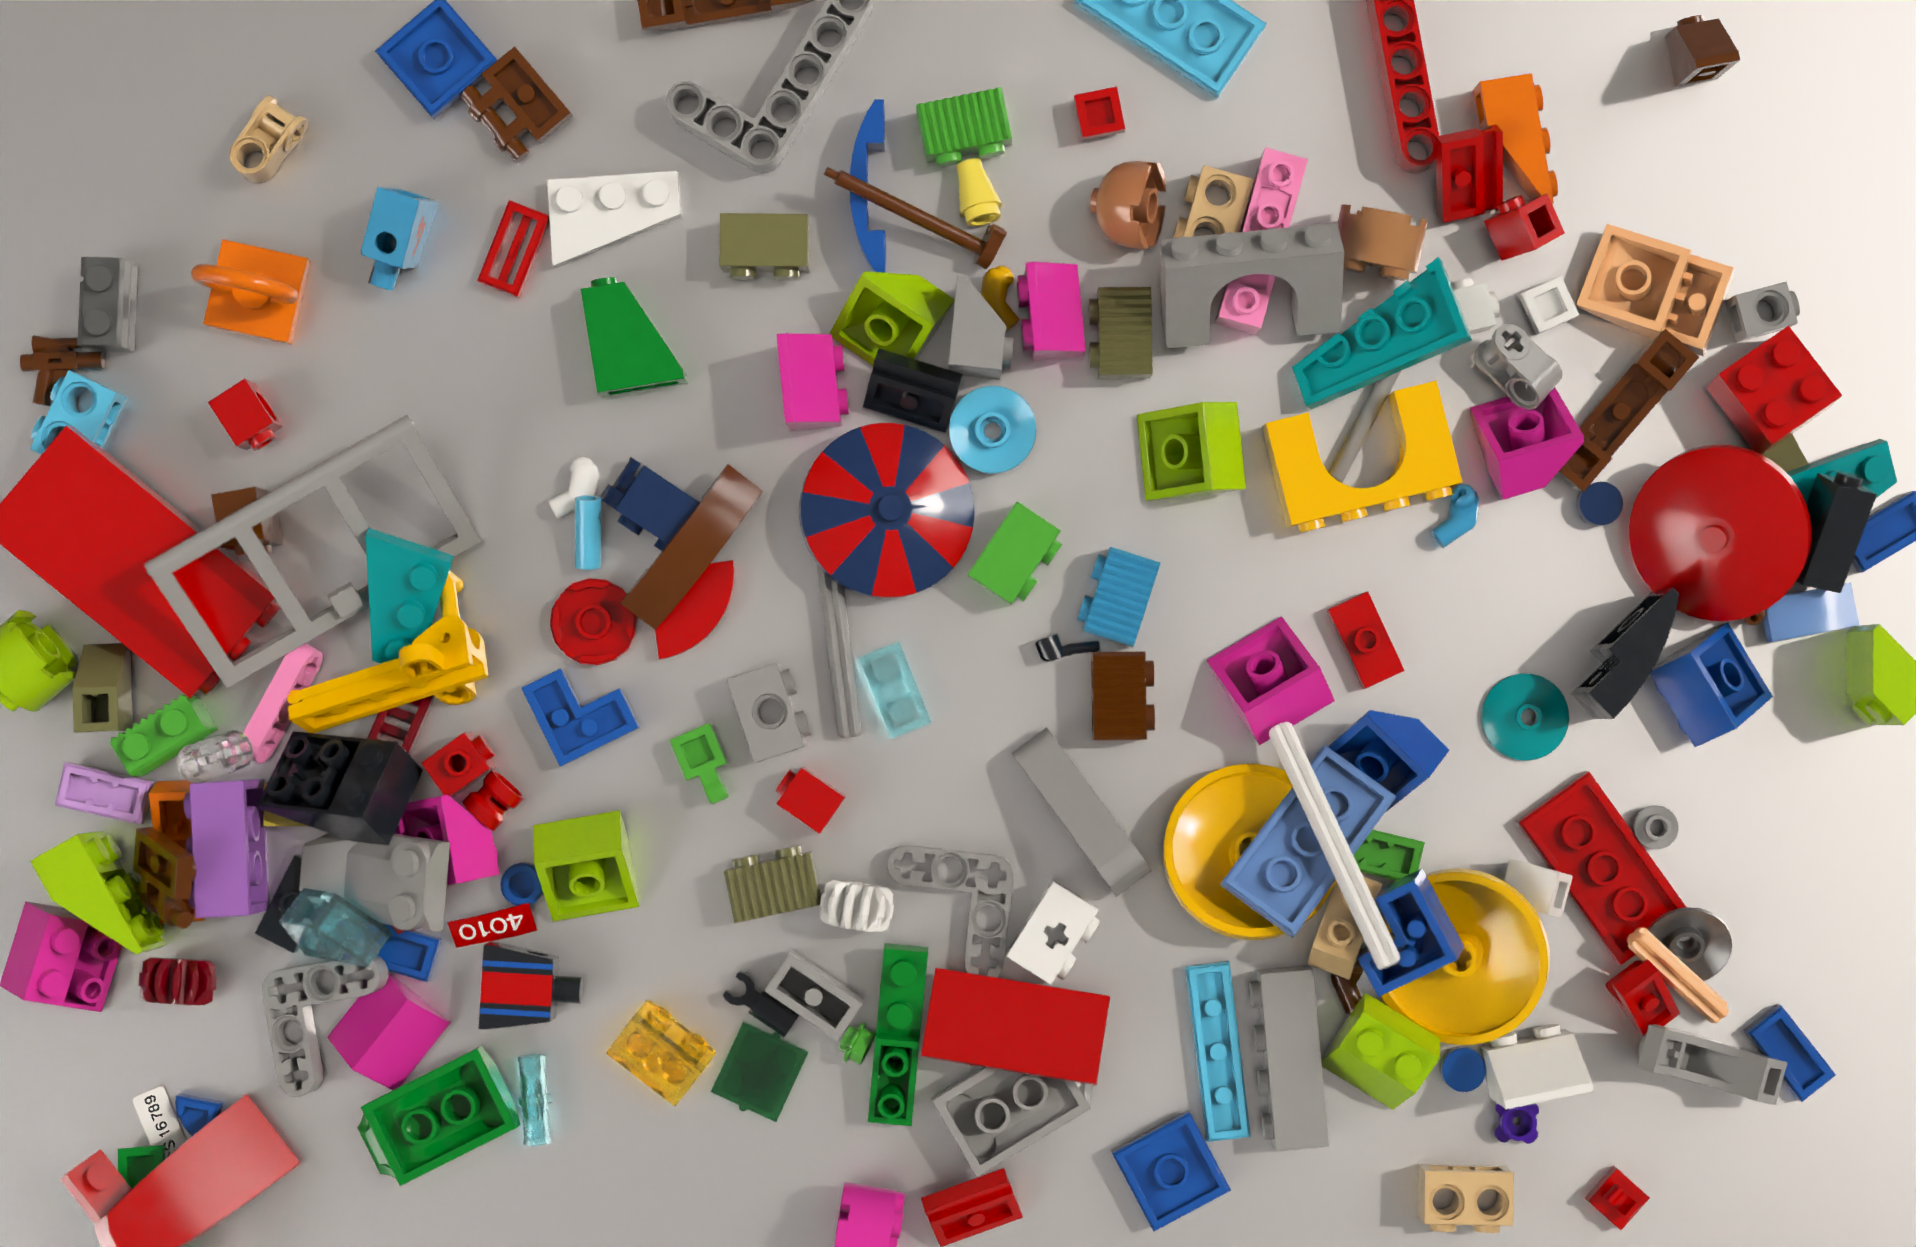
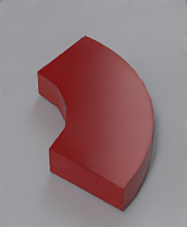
M734 560L710 563L682 600L655 630L660 660L692 649L707 638L718 625L727 611L733 594L735 583Z

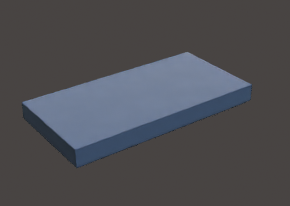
M1323 745L1310 765L1354 856L1397 796L1326 745ZM1293 787L1220 884L1221 887L1292 939L1336 880Z

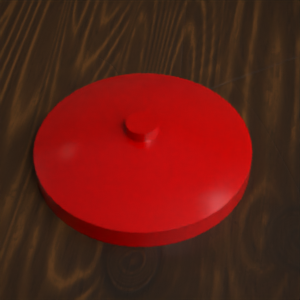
M1707 445L1678 454L1660 466L1648 478L1633 504L1629 522V542L1637 570L1648 587L1653 592L1673 587L1679 593L1677 611L1703 620L1734 621L1756 615L1777 603L1795 584L1803 571L1809 555L1811 522L1807 505L1797 485L1772 460L1750 449L1739 446Z

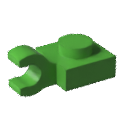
M711 723L669 740L686 781L699 777L710 804H715L729 798L725 785L717 771V768L728 764V761Z

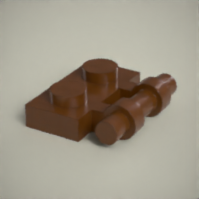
M515 46L482 73V76L492 87L482 96L474 85H471L460 94V97L469 106L468 113L475 122H482L495 137L493 143L501 152L506 151L516 163L524 159L529 153L520 141L521 136L527 131L540 144L573 116ZM503 101L517 116L508 126L495 112V108Z
M154 827L137 828L133 871L141 876V882L136 887V895L140 898L142 906L151 912H158L159 918L169 926L187 928L191 925L193 916L188 911L187 905L181 900L191 898V886L196 877L194 856Z

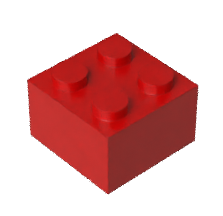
M1789 325L1720 372L1706 387L1753 451L1761 455L1828 410L1843 396Z

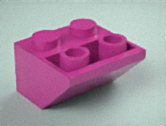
M1026 262L1024 275H1017L1018 282H1016L1019 308L1027 307L1028 319H1021L1023 351H1031L1032 362L1084 357L1086 350L1078 265Z
M25 901L1 978L0 987L25 1001L102 1012L122 945L65 908Z

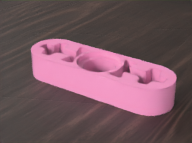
M305 643L285 655L241 736L238 746L240 753L260 764L272 756L291 723L288 706L291 704L288 702L287 697L292 690H301L311 686L322 664L323 654L321 651Z

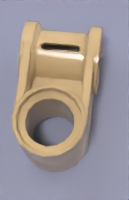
M270 95L258 104L252 113L250 121L230 149L232 165L247 181L252 183H264L275 175L289 152L302 139L308 126L306 118L303 116H293L278 106L277 99ZM273 121H276V122L280 123V124L283 125L284 127H281L280 125L276 124V123L273 122ZM253 151H262V162L257 167L246 168L245 159L247 155Z

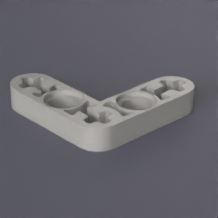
M902 845L894 849L889 856L887 870L895 882L907 886L972 893L964 957L965 970L967 973L997 978L1004 966L1013 887V869L1010 863L1004 857L985 853L914 845ZM907 852L912 854L914 862L926 863L925 854L935 855L931 865L932 881L922 880L925 873L922 870H912L910 877H902L901 869L894 867V861L902 860L904 853ZM953 857L961 862L963 874L959 880L948 883L939 877L937 868L943 859ZM968 859H977L976 869L989 870L991 863H999L1000 871L1006 872V879L998 880L997 887L988 886V879L983 877H975V886L966 885L970 874ZM985 906L995 907L1001 913V923L993 931L982 930L976 922L977 912ZM974 934L985 939L1000 937L999 946L990 943L989 956L991 959L997 960L996 967H988L987 974L978 973V966L971 964L972 957L980 956L982 942L972 943Z
M362 954L278 970L270 973L265 978L262 985V997L275 1069L280 1088L286 1094L292 1097L303 1096L315 1091L323 1080V1068L311 1005L365 996L381 990L388 980V967L381 957L375 954ZM364 967L366 970H373L374 978L369 979L368 982L366 979L348 982L347 974L361 971ZM320 970H327L334 977L335 986L330 994H325L317 988L316 976ZM302 982L304 989L286 995L283 993L279 994L277 986L283 983L288 985ZM288 1020L297 1022L301 1027L302 1037L298 1044H291L284 1037L283 1028ZM304 1049L305 1055L289 1059L288 1053ZM297 1070L307 1071L308 1079L303 1082L301 1080H294L293 1072Z

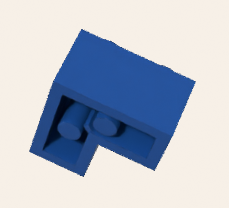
M1423 869L1382 888L1375 900L1392 930L1389 934L1400 955V960L1388 968L1378 969L1367 945L1364 946L1357 957L1378 997L1458 960L1465 947Z

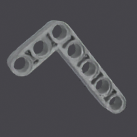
M841 0L825 1L755 118H752L701 86L690 81H681L672 86L666 97L667 107L673 120L680 127L754 171L769 173L775 170L781 164L872 12V0H864L862 6L856 10L845 9L841 5ZM826 30L838 31L842 36L841 41L834 47L822 46L818 42L822 32ZM810 66L819 71L818 79L812 84L804 85L795 79L797 72L803 67ZM685 96H693L699 100L698 108L691 114H682L677 111L678 102ZM784 103L791 104L797 109L796 115L788 122L778 121L773 117L777 106ZM723 118H730L737 123L735 131L727 137H721L714 133L715 124ZM760 140L769 141L774 145L773 153L766 159H757L751 155L752 146Z

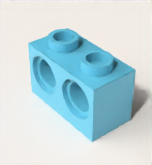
M68 370L66 376L60 377L52 389L50 398L53 400V403L47 415L41 416L34 425L31 433V439L34 441L30 449L42 455L65 426H74L90 441L102 448L127 397L81 374ZM89 390L93 396V404L89 410L81 413L77 408V399L82 392Z

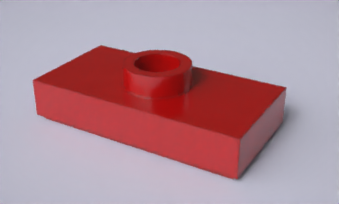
M1368 591L1327 609L1363 689L1405 671Z

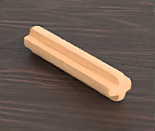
M1639 927L1628 936L1629 949L1643 962L1649 959L1659 970L1663 980L1709 1022L1718 1023L1727 1016L1729 1010L1726 1001L1646 928Z

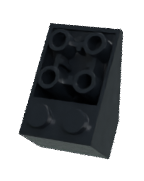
M293 731L258 801L257 807L269 813L351 841L389 845L423 769L398 742Z

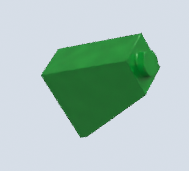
M605 277L590 281L591 287L581 289L596 388L600 396L608 397L688 383L687 374L625 282L617 283L616 277Z

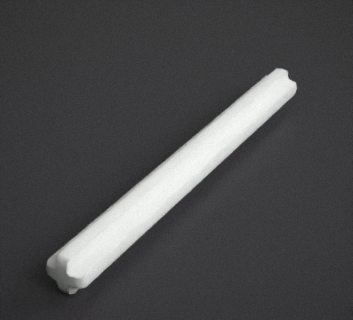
M1287 721L1275 725L1269 731V737L1376 967L1378 969L1388 968L1400 960L1397 948L1292 724Z

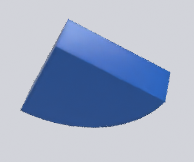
M185 1094L176 1095L175 1100L176 1114L191 1137L221 1114L223 1104L221 1101Z

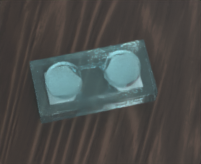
M900 642L859 657L891 739L932 723Z

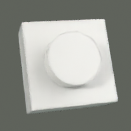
M1562 276L1519 295V299L1536 335L1579 316Z

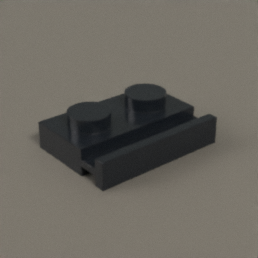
M879 348L874 360L863 407L946 433L963 374Z

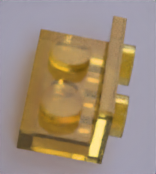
M646 1000L606 1054L676 1107L715 1056L716 1051L700 1035L692 1033L675 1020L665 1008L657 1006L651 1000Z

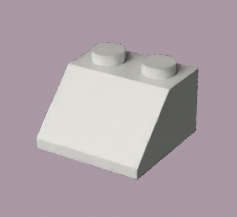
M1559 1024L1533 1028L1534 1035L1517 1038L1516 1033H1508L1490 1041L1491 1044L1479 1046L1481 1057L1486 1066L1485 1077L1489 1096L1505 1109L1594 1091L1574 1033L1566 1029L1560 1030Z

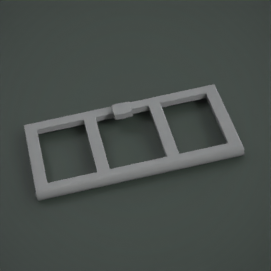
M408 415L144 564L146 572L151 575L226 688L231 687L369 607L368 585L357 591L349 582L327 595L332 606L311 618L308 617L252 529L253 526L295 502L325 487L366 554L365 535L368 528L371 527L340 477L403 442L456 532L455 535L432 547V549L454 555L455 558L482 542L414 427V421ZM235 537L293 628L232 663L172 572Z

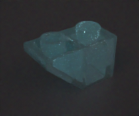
M304 888L279 920L306 956L362 967L370 965L392 934L386 926L336 893Z

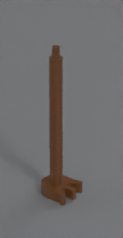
M827 167L824 172L825 176L835 180L834 184L975 253L973 264L983 269H987L991 265L1007 234L1005 229L992 224V226L988 225L981 240L843 170L837 172Z

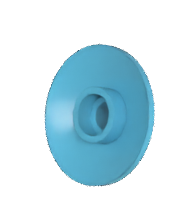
M1000 386L981 387L965 395L954 408L949 423L950 441L957 456L972 469L990 474L1002 473L1021 464L1031 452L1036 439V420L1029 404L1016 392ZM994 423L1000 427L1001 434L998 438L989 439L985 436L984 429L988 424Z

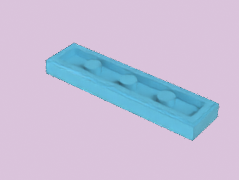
M1219 961L1186 965V979L1206 1141L1251 1137L1230 962Z

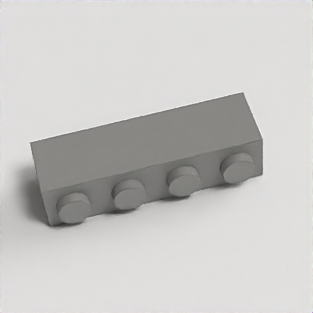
M1309 966L1256 970L1257 981H1250L1249 989L1252 1008L1259 1007L1261 1025L1253 1026L1255 1050L1256 1052L1263 1051L1265 1069L1257 1070L1260 1096H1267L1268 1113H1261L1264 1140H1271V1145L1275 1151L1329 1147L1313 969Z

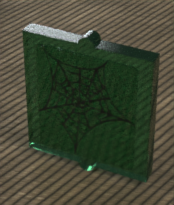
M743 1021L711 1092L738 1104L741 1111L749 1109L777 1122L809 1051L781 1039V1035L777 1032L770 1034Z

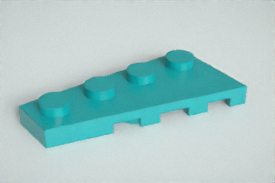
M1439 257L1425 266L1427 269L1409 282L1407 280L1393 291L1394 294L1375 309L1370 308L1357 318L1359 321L1343 333H1336L1292 367L1306 407L1312 410L1472 340L1445 266Z

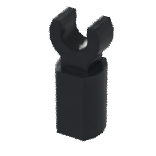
M739 971L735 977L745 983L746 992L744 995L737 996L731 991L726 990L723 994L725 1000L736 1006L746 1005L750 1008L748 1012L750 1015L782 1037H785L799 1017V1014L764 990L760 991L757 989L752 976L747 972Z

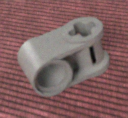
M1503 324L1498 327L1493 333L1492 339L1481 343L1475 351V361L1481 372L1489 376L1508 395L1513 403L1523 409L1532 410L1537 408L1562 379V370L1557 361L1547 355L1531 340L1522 328L1514 324ZM1511 338H1515V341L1508 347L1504 345ZM1498 354L1499 358L1491 364L1489 361Z

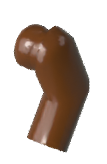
M1358 959L1350 980L1331 974V982L1345 1014H1350L1362 998L1356 984L1364 970Z

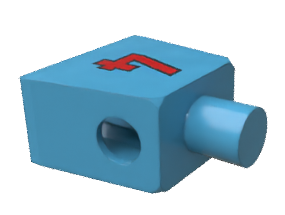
M377 187L361 249V255L375 260L369 277V284L394 291L400 268H416L438 207V201L400 188ZM393 236L395 237L397 243L395 250L392 248L391 244Z

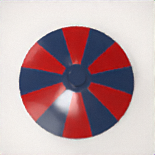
M876 423L861 426L841 435L830 443L810 467L803 482L799 501L800 528L805 544L814 561L839 585L857 594L873 598L892 599L905 597L923 591L939 582L956 566L964 554L971 538L975 517L971 485L965 470L955 455L942 442L927 432L897 423Z

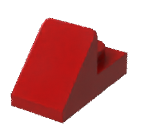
M1649 959L1643 963L1639 960L1634 961L1605 984L1608 992L1642 1037L1647 1033L1649 1024L1665 1026L1680 1015L1659 970Z

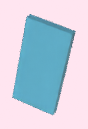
M1074 0L1076 5L1216 98L1219 97L1267 24L1232 0Z

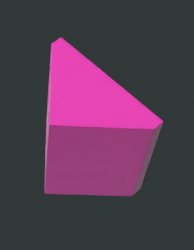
M388 972L386 985L377 992L358 997L327 1038L352 1070L394 1090L403 1084L451 1021Z

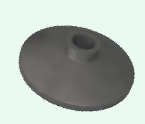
M1687 907L1669 911L1658 917L1647 929L1703 981L1719 973L1731 955L1732 939L1729 929L1717 915L1704 909ZM1683 937H1690L1686 941H1679Z

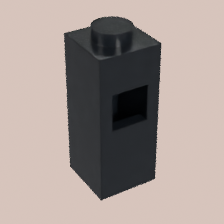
M1837 471L1835 477L1817 473L1806 504L1811 522V545L1807 562L1797 579V582L1801 585L1841 594L1877 496L1876 493L1862 486L1863 478L1844 471Z

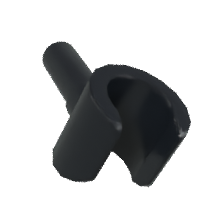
M1058 634L1046 637L1035 643L1040 658L1045 662H1052L1072 654L1100 651L1099 641L1070 643L1062 646Z

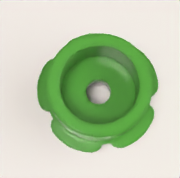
M862 1022L858 1029L849 1026L839 1046V1050L845 1052L844 1062L847 1063V1061L851 1060L861 1065L867 1056L876 1033L866 1029V1023Z

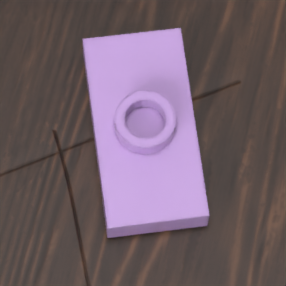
M65 762L55 806L131 823L145 824L149 806L148 793L153 788L154 781Z

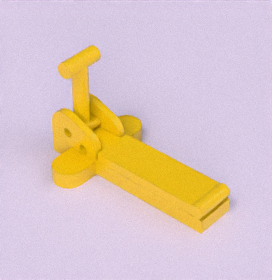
M449 570L440 597L442 618L416 637L411 645L403 647L399 651V658L301 690H292L287 697L288 702L291 704L288 706L289 720L308 733H316L432 695L449 705H461L476 698L475 682L488 678L489 675L482 636L476 630L468 628L467 624L460 618L457 593L463 589V581Z

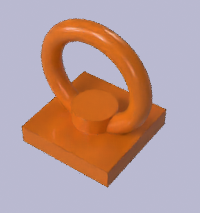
M222 239L217 265L199 264L191 271V276L195 282L211 288L203 324L213 328L292 345L311 260L306 257Z

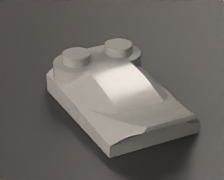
M327 833L305 843L302 848L299 891L302 895L318 903L330 914L394 925L401 930L443 931L450 842L394 834L389 845L355 842Z
M984 1067L959 1083L949 1086L931 1100L976 1177H979L1091 1109L1090 1096L1094 1085Z

